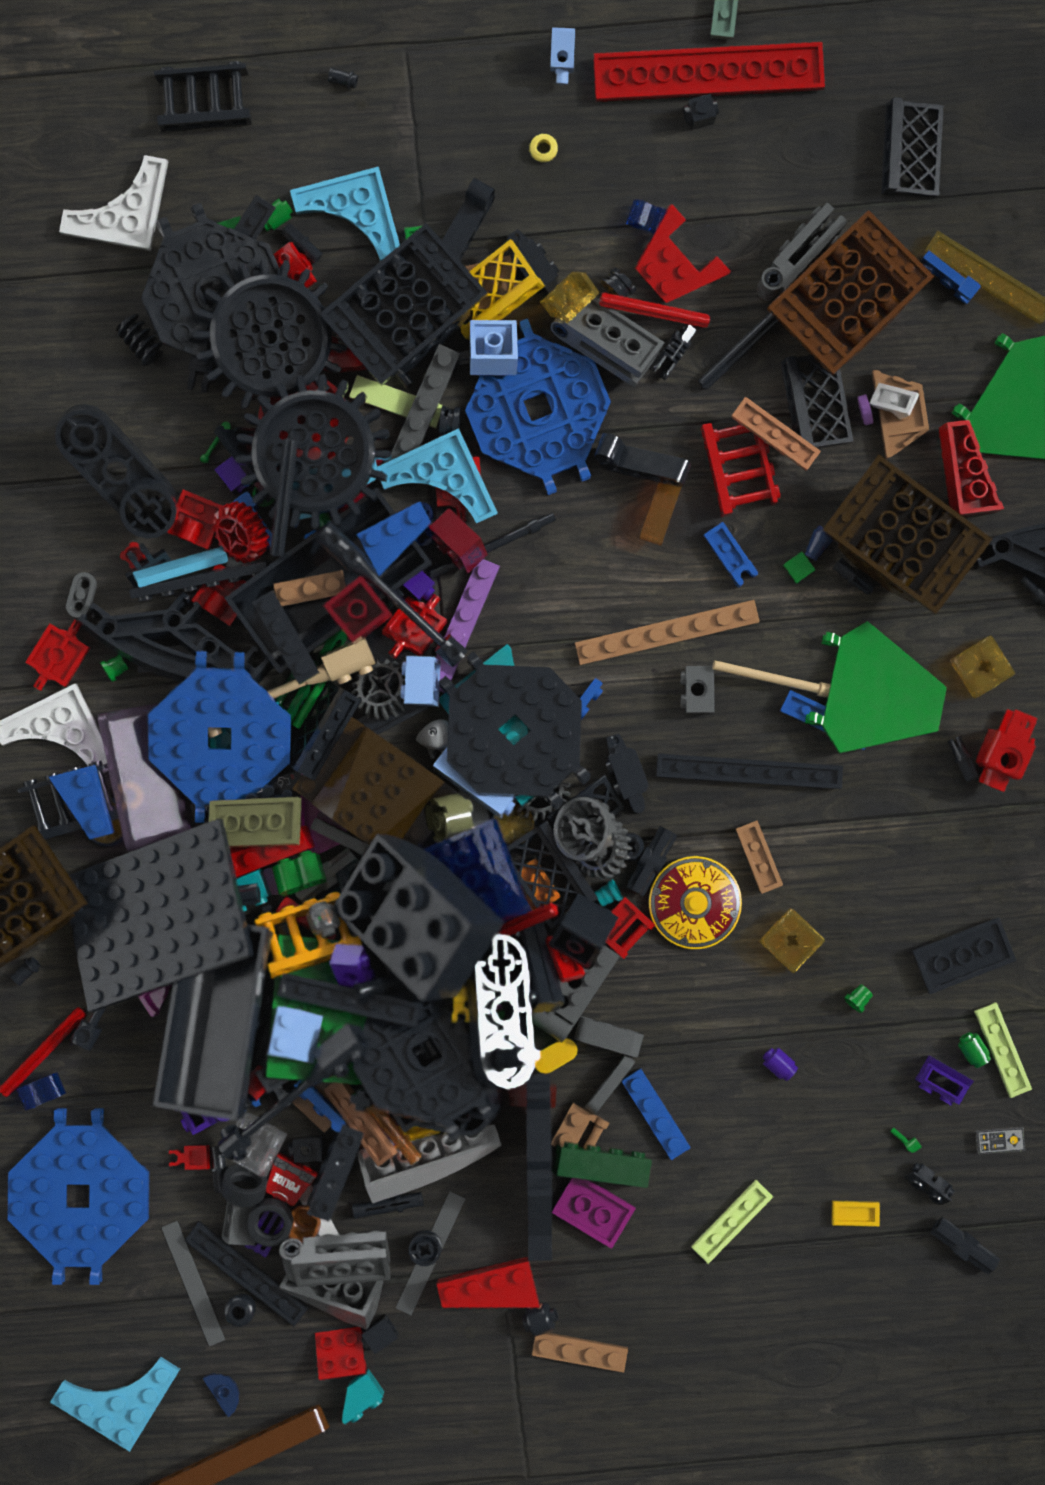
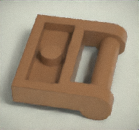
M572 1102L551 1141V1145L555 1147L557 1144L564 1145V1141L578 1143L589 1121L594 1122L596 1125L583 1148H586L587 1144L595 1145L603 1129H607L609 1122Z

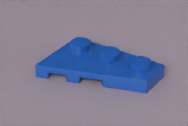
M418 502L357 534L379 577L422 534L431 522L421 503Z
M96 765L49 777L89 839L114 833Z

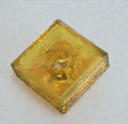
M991 635L950 660L973 698L980 697L1015 675V671ZM980 661L987 664V672L978 670Z
M791 908L760 939V943L792 973H795L825 941L810 924ZM789 935L792 937L794 935L797 936L795 939L797 944L795 946L792 944L787 945V937Z

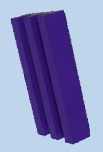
M269 1210L264 1211L258 1222L259 1229H261L267 1218ZM271 1211L274 1214L264 1231L266 1234L271 1230L278 1216L282 1217L275 1211ZM283 1218L279 1222L274 1234L281 1231L284 1225ZM260 1244L245 1246L256 1253H260L265 1258L271 1247L267 1246L264 1250Z

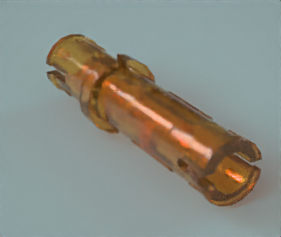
M374 1104L367 1109V1112L371 1114L394 1143L395 1149L400 1150L410 1165H413L422 1157V1154L411 1143L410 1136L403 1133L387 1112L377 1110Z

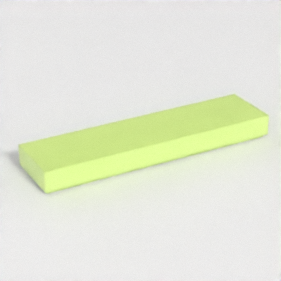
M358 375L349 396L351 399H355L363 391L367 395L365 404L407 418L416 398L415 395L384 384L381 386L378 382ZM438 405L430 427H437L443 405Z
M994 1002L975 1010L974 1013L1008 1096L1012 1098L1032 1090L998 1004Z
M755 1180L691 1247L709 1264L773 1196Z

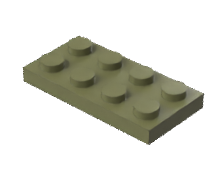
M299 797L210 801L209 822L216 819L224 821L229 848L300 845L301 799Z

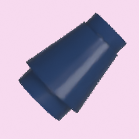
M818 525L816 530H813L806 549L807 551L805 552V555L815 561L834 541L822 531L823 527Z

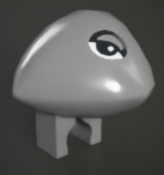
M438 719L430 722L419 732L416 738L419 744L428 749L431 759L435 758V750L440 751L442 754L447 748L448 721Z

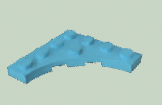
M379 167L290 190L297 215L312 212L327 213L351 222L369 238L378 253L380 262L400 245Z
M459 429L377 467L378 471H383L388 476L387 482L381 481L384 489L406 483L429 484L443 489L459 499L471 513L476 523L498 514Z
M160 1357L156 1364L139 1380L128 1386L108 1391H92V1389L82 1388L64 1380L52 1398L51 1403L130 1452L180 1368Z

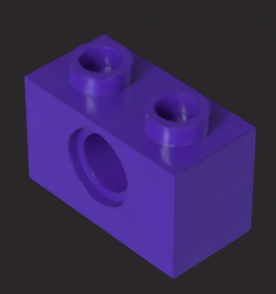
M336 944L330 965L340 986L359 989L354 988V985L372 980L375 977V970L372 969L370 958L367 956L363 946Z

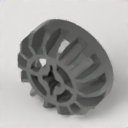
M578 797L568 801L558 812L554 823V838L558 848L568 858L578 861H596L598 856H605L607 854L606 848L614 844V841L611 840L612 833H617V828L612 825L615 816L609 813V807L606 804L599 802L597 799ZM589 815L599 816L596 821L585 819ZM602 820L605 825L604 836L601 834L602 828L600 823L602 822ZM589 841L595 843L596 846L588 847L585 844Z

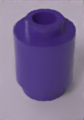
M779 1047L775 1049L770 1048L763 1056L765 1060L763 1065L779 1079L788 1081L798 1069L795 1061Z

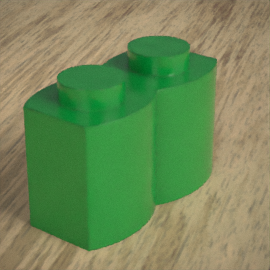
M305 851L300 853L299 857L294 860L287 858L278 861L277 865L272 867L279 894L288 896L327 882L320 855L315 852L312 853V851Z

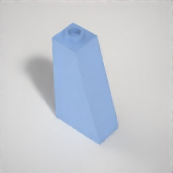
M447 748L433 765L436 773L500 819L504 814L508 816L516 805L513 803L515 800L514 796L478 795L447 762Z

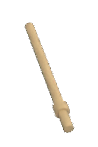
M716 660L712 666L713 670L817 693V696L827 698L830 684L820 682L816 684Z

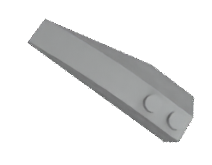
M489 1125L479 1133L472 1136H460V1138L453 1142L450 1141L445 1132L413 1141L406 1140L402 1136L391 1139L389 1141L398 1153L379 1167L365 1148L358 1150L357 1155L366 1189L372 1203L420 1188L459 1171L500 1147L501 1142L495 1125Z

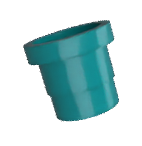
M613 879L595 891L598 901L602 906L616 900L618 902L623 900L622 894Z

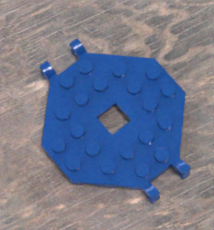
M527 318L519 322L524 338L517 340L518 362L516 375H480L465 412L482 454L542 479L549 496L557 492L552 476L577 466L582 482L591 479V474L585 461L611 401L593 360L535 335ZM545 393L552 414L531 421L523 401Z
M197 651L196 669L148 714L149 760L196 805L195 823L205 822L206 805H209L210 801L245 799L248 793L256 794L290 763L291 715L285 709L283 710L274 701V698L262 686H259L244 669L245 652H235L234 669L206 668L207 651ZM208 727L231 728V748H209Z
M57 1108V1110H54L55 1127L8 1172V1221L54 1267L52 1285H62V1282H65V1267H91L90 1285H99L102 1282V1265L149 1219V1171L103 1125L104 1108H94V1110H91L92 1125H66L67 1108ZM67 1185H90L89 1207H68Z

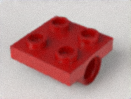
M293 242L287 243L273 254L279 268L284 260L289 261L288 278L298 281L300 274L307 268L310 270V276L304 286L309 288L317 282L311 272L312 265L304 254L298 252Z
M183 489L177 502V514L174 524L166 533L209 550L216 535V532L212 529L215 526L212 520L222 505Z
M219 564L215 565L212 570L222 569L225 567ZM225 579L220 580L219 585L206 587V584H202L192 601L194 603L195 601L198 602L203 609L231 627L238 616L225 597L246 583V581L240 580L229 583V580Z

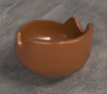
M299 1205L291 1210L294 1220L288 1237L290 1239H297L302 1244L303 1238L316 1237L321 1228V1219L307 1214L309 1205Z

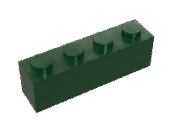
M564 1141V1145H556L552 1172L557 1176L648 1188L652 1160L646 1157L644 1152L631 1151V1154H625L622 1149L609 1147V1151L600 1150V1146L587 1144L586 1148L578 1147V1143Z

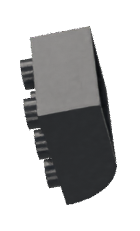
M384 834L376 835L334 904L337 915L422 1001L456 997L504 924L441 861L408 841Z

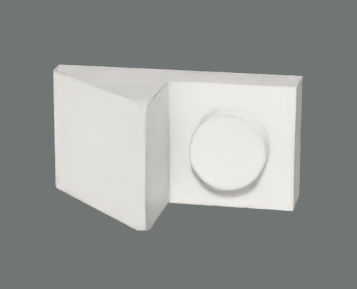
M879 383L869 404L875 408L892 412L899 419L910 416L919 394Z

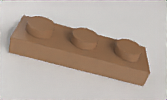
M343 570L274 584L275 594L282 606L336 596L346 588Z
M758 820L736 828V833L760 893L762 894L783 886Z

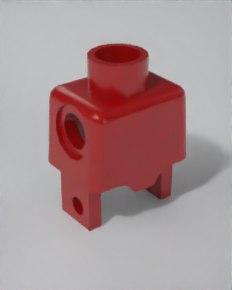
M1006 709L998 730L988 729L976 758V764L984 768L978 782L1004 792L1009 779L1020 780L1023 777L1036 747L1034 745L1035 739L1030 738L1038 718L1016 709L1014 711ZM1006 753L1008 755V762L1005 766H1002L1001 757Z

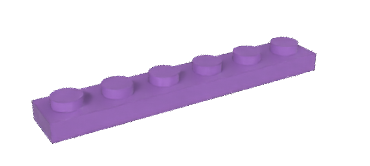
M483 559L473 569L445 637L451 634L466 648L500 568L499 565ZM437 654L436 658L441 661L440 680L446 675L452 681L459 662L451 667Z

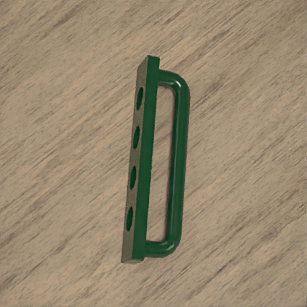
M343 629L327 640L315 661L316 667L323 664L322 654L336 649L338 645L343 646L348 636ZM290 672L285 683L295 680L292 672ZM307 684L300 687L288 709L284 707V701L289 692L276 697L275 702H279V706L291 715L292 727L295 728L292 723L315 684Z

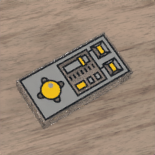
M1022 1126L975 1130L977 1154L979 1155L1025 1151L1024 1129Z

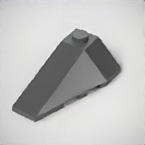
M285 1275L279 1288L344 1322L368 1330L377 1311L383 1281L297 1287V1284L288 1280Z

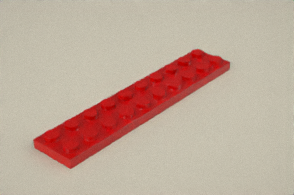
M822 42L594 53L593 56L596 102L695 97L708 94L715 96L824 90L825 88Z

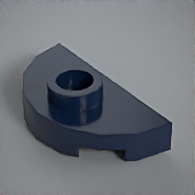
M211 1373L204 1376L203 1380L229 1418L235 1412L239 1403L237 1384L230 1376Z

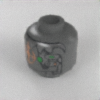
M322 901L310 906L306 919L311 932L314 935H322V938L334 935L336 933L335 929L341 924L334 905L327 904V901Z

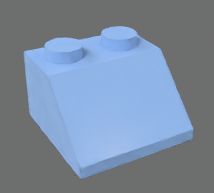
M470 320V375H516L518 362L516 320Z
M406 656V662L403 661L402 675L405 676V685L401 686V699H404L405 704L439 707L441 661L435 657Z
M276 1007L267 1055L314 1064L315 1055L313 1052L317 1049L323 1016L296 1009Z

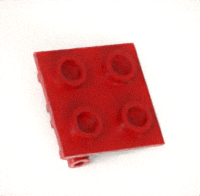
M361 1327L315 1333L319 1380L366 1374Z

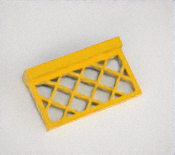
M511 239L469 271L474 278H479L481 286H483L484 279L494 281L492 294L488 293L487 295L491 297L490 306L487 309H479V303L470 310L473 311L472 320H502L545 286ZM511 248L515 253L513 263L502 262L504 252ZM489 264H497L495 277L484 276L486 266ZM502 265L512 266L510 280L500 278ZM517 267L525 268L529 274L523 281L515 280ZM499 281L510 283L508 292L505 295H497ZM469 322L460 327L461 333L467 340H470Z

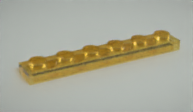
M940 231L936 232L925 249V253L928 251L932 252L963 277L967 278L970 276L981 285L982 289L1040 325L1045 320L1044 296Z

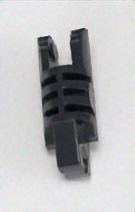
M685 324L680 331L676 330L654 360L650 369L656 371L664 360L668 362L660 375L663 380H666L691 345L690 339L696 329L690 324Z

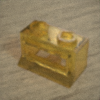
M572 271L541 301V304L551 317L561 318L568 324L599 294V291L585 272Z

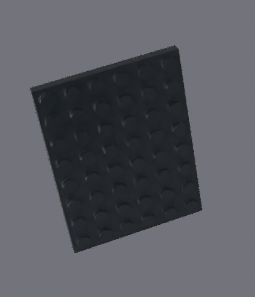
M216 819L69 875L88 903L74 913L75 916L70 920L88 1012L104 1009L253 956L225 825L222 819Z

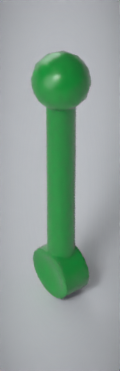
M229 422L222 423L221 426H224V429H231ZM218 437L215 438L207 452L200 457L202 463L209 461L210 454L220 441Z

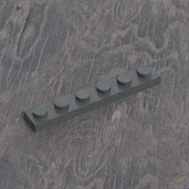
M441 344L438 345L391 452L392 459L388 460V462L421 446L459 360L460 353Z

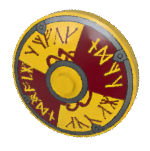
M699 856L680 858L664 867L652 883L648 901L651 919L661 935L671 943L688 949L708 948L724 940L735 928L742 906L739 886L729 870L712 859Z

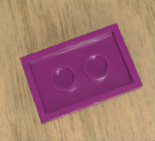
M571 1177L552 1209V1213L612 1249L636 1208L591 1180Z

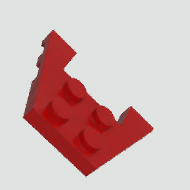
M673 204L668 206L662 221L656 228L655 234L635 267V270L664 303L679 298L731 272L718 256H715L703 269L698 271L673 243L669 236L686 221Z

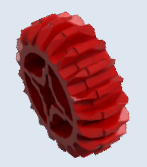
M236 501L222 506L215 513V518L212 520L215 526L212 529L216 532L215 538L219 540V546L223 547L224 551L229 554V557H234L236 562L242 561L245 564L259 559L267 551L266 547L269 545L267 539L270 536L265 532L267 527L263 525V519L258 517V512H254L252 506H246L244 502L239 503Z

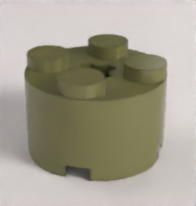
M454 793L428 801L431 803L426 805V823L429 831H434L436 836L433 839L436 843L443 845L466 839L475 834V827L471 817L473 806L469 799L465 800L459 793Z

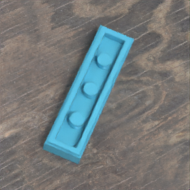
M221 546L135 571L133 576L138 587H143L226 563L228 558Z

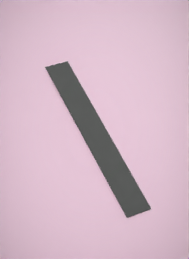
M449 1192L432 1229V1232H435L440 1237L442 1248L465 1201V1198ZM435 1263L430 1266L415 1265L396 1309L412 1315Z
M178 1221L161 1227L209 1347L224 1341L225 1337L187 1243L184 1241L185 1238Z

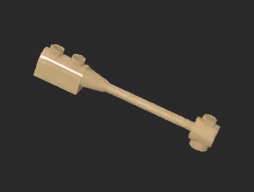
M363 638L356 645L350 642L322 654L323 664L317 667L320 673L299 685L295 679L267 692L273 698H276L307 684L312 685L327 681L333 682L335 680L338 681V684H342L352 679L350 676L352 673L359 671L360 675L371 672L373 670L371 665L376 663L366 639ZM208 727L210 738L222 733L221 728Z

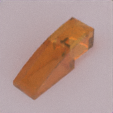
M658 483L640 539L662 545L681 487Z

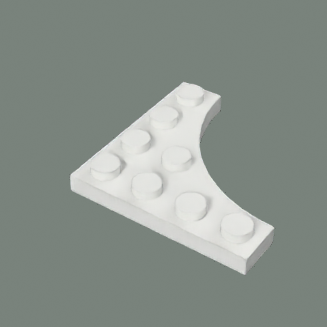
M144 155L141 168L132 186L124 194H121L104 207L95 210H63L60 234L151 251L168 166L167 159Z
M73 684L0 720V742L2 746L24 739H45L70 748L87 765L102 760L103 764L110 762L111 767L103 769V774L117 767L77 684Z

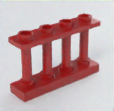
M712 423L702 425L701 432L722 518L731 516L733 513L732 509H735V506L769 498L771 506L776 505L778 498H780V490L778 485H774L772 476H775L774 466L772 462H768L767 454L770 453L769 445L754 434L756 445L727 452L718 451L716 442H719V439L751 431L743 425L717 430V428L713 429ZM759 454L762 467L729 475L723 472L722 464H725V461ZM764 476L766 490L733 497V495L729 496L727 487L731 483Z

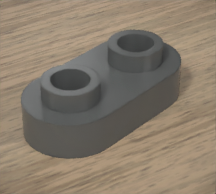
M82 572L74 577L66 602L67 612L71 616L79 618L83 613L85 615L89 614V606L93 602L97 589V581L94 576ZM84 581L89 582V587L86 589L82 587ZM78 603L83 604V608L80 611L76 610Z

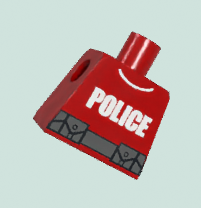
M279 1152L268 1179L266 1192L273 1195L272 1199H279L284 1203L286 1202L294 1206L314 1181L318 1172L302 1163H294L293 1158Z

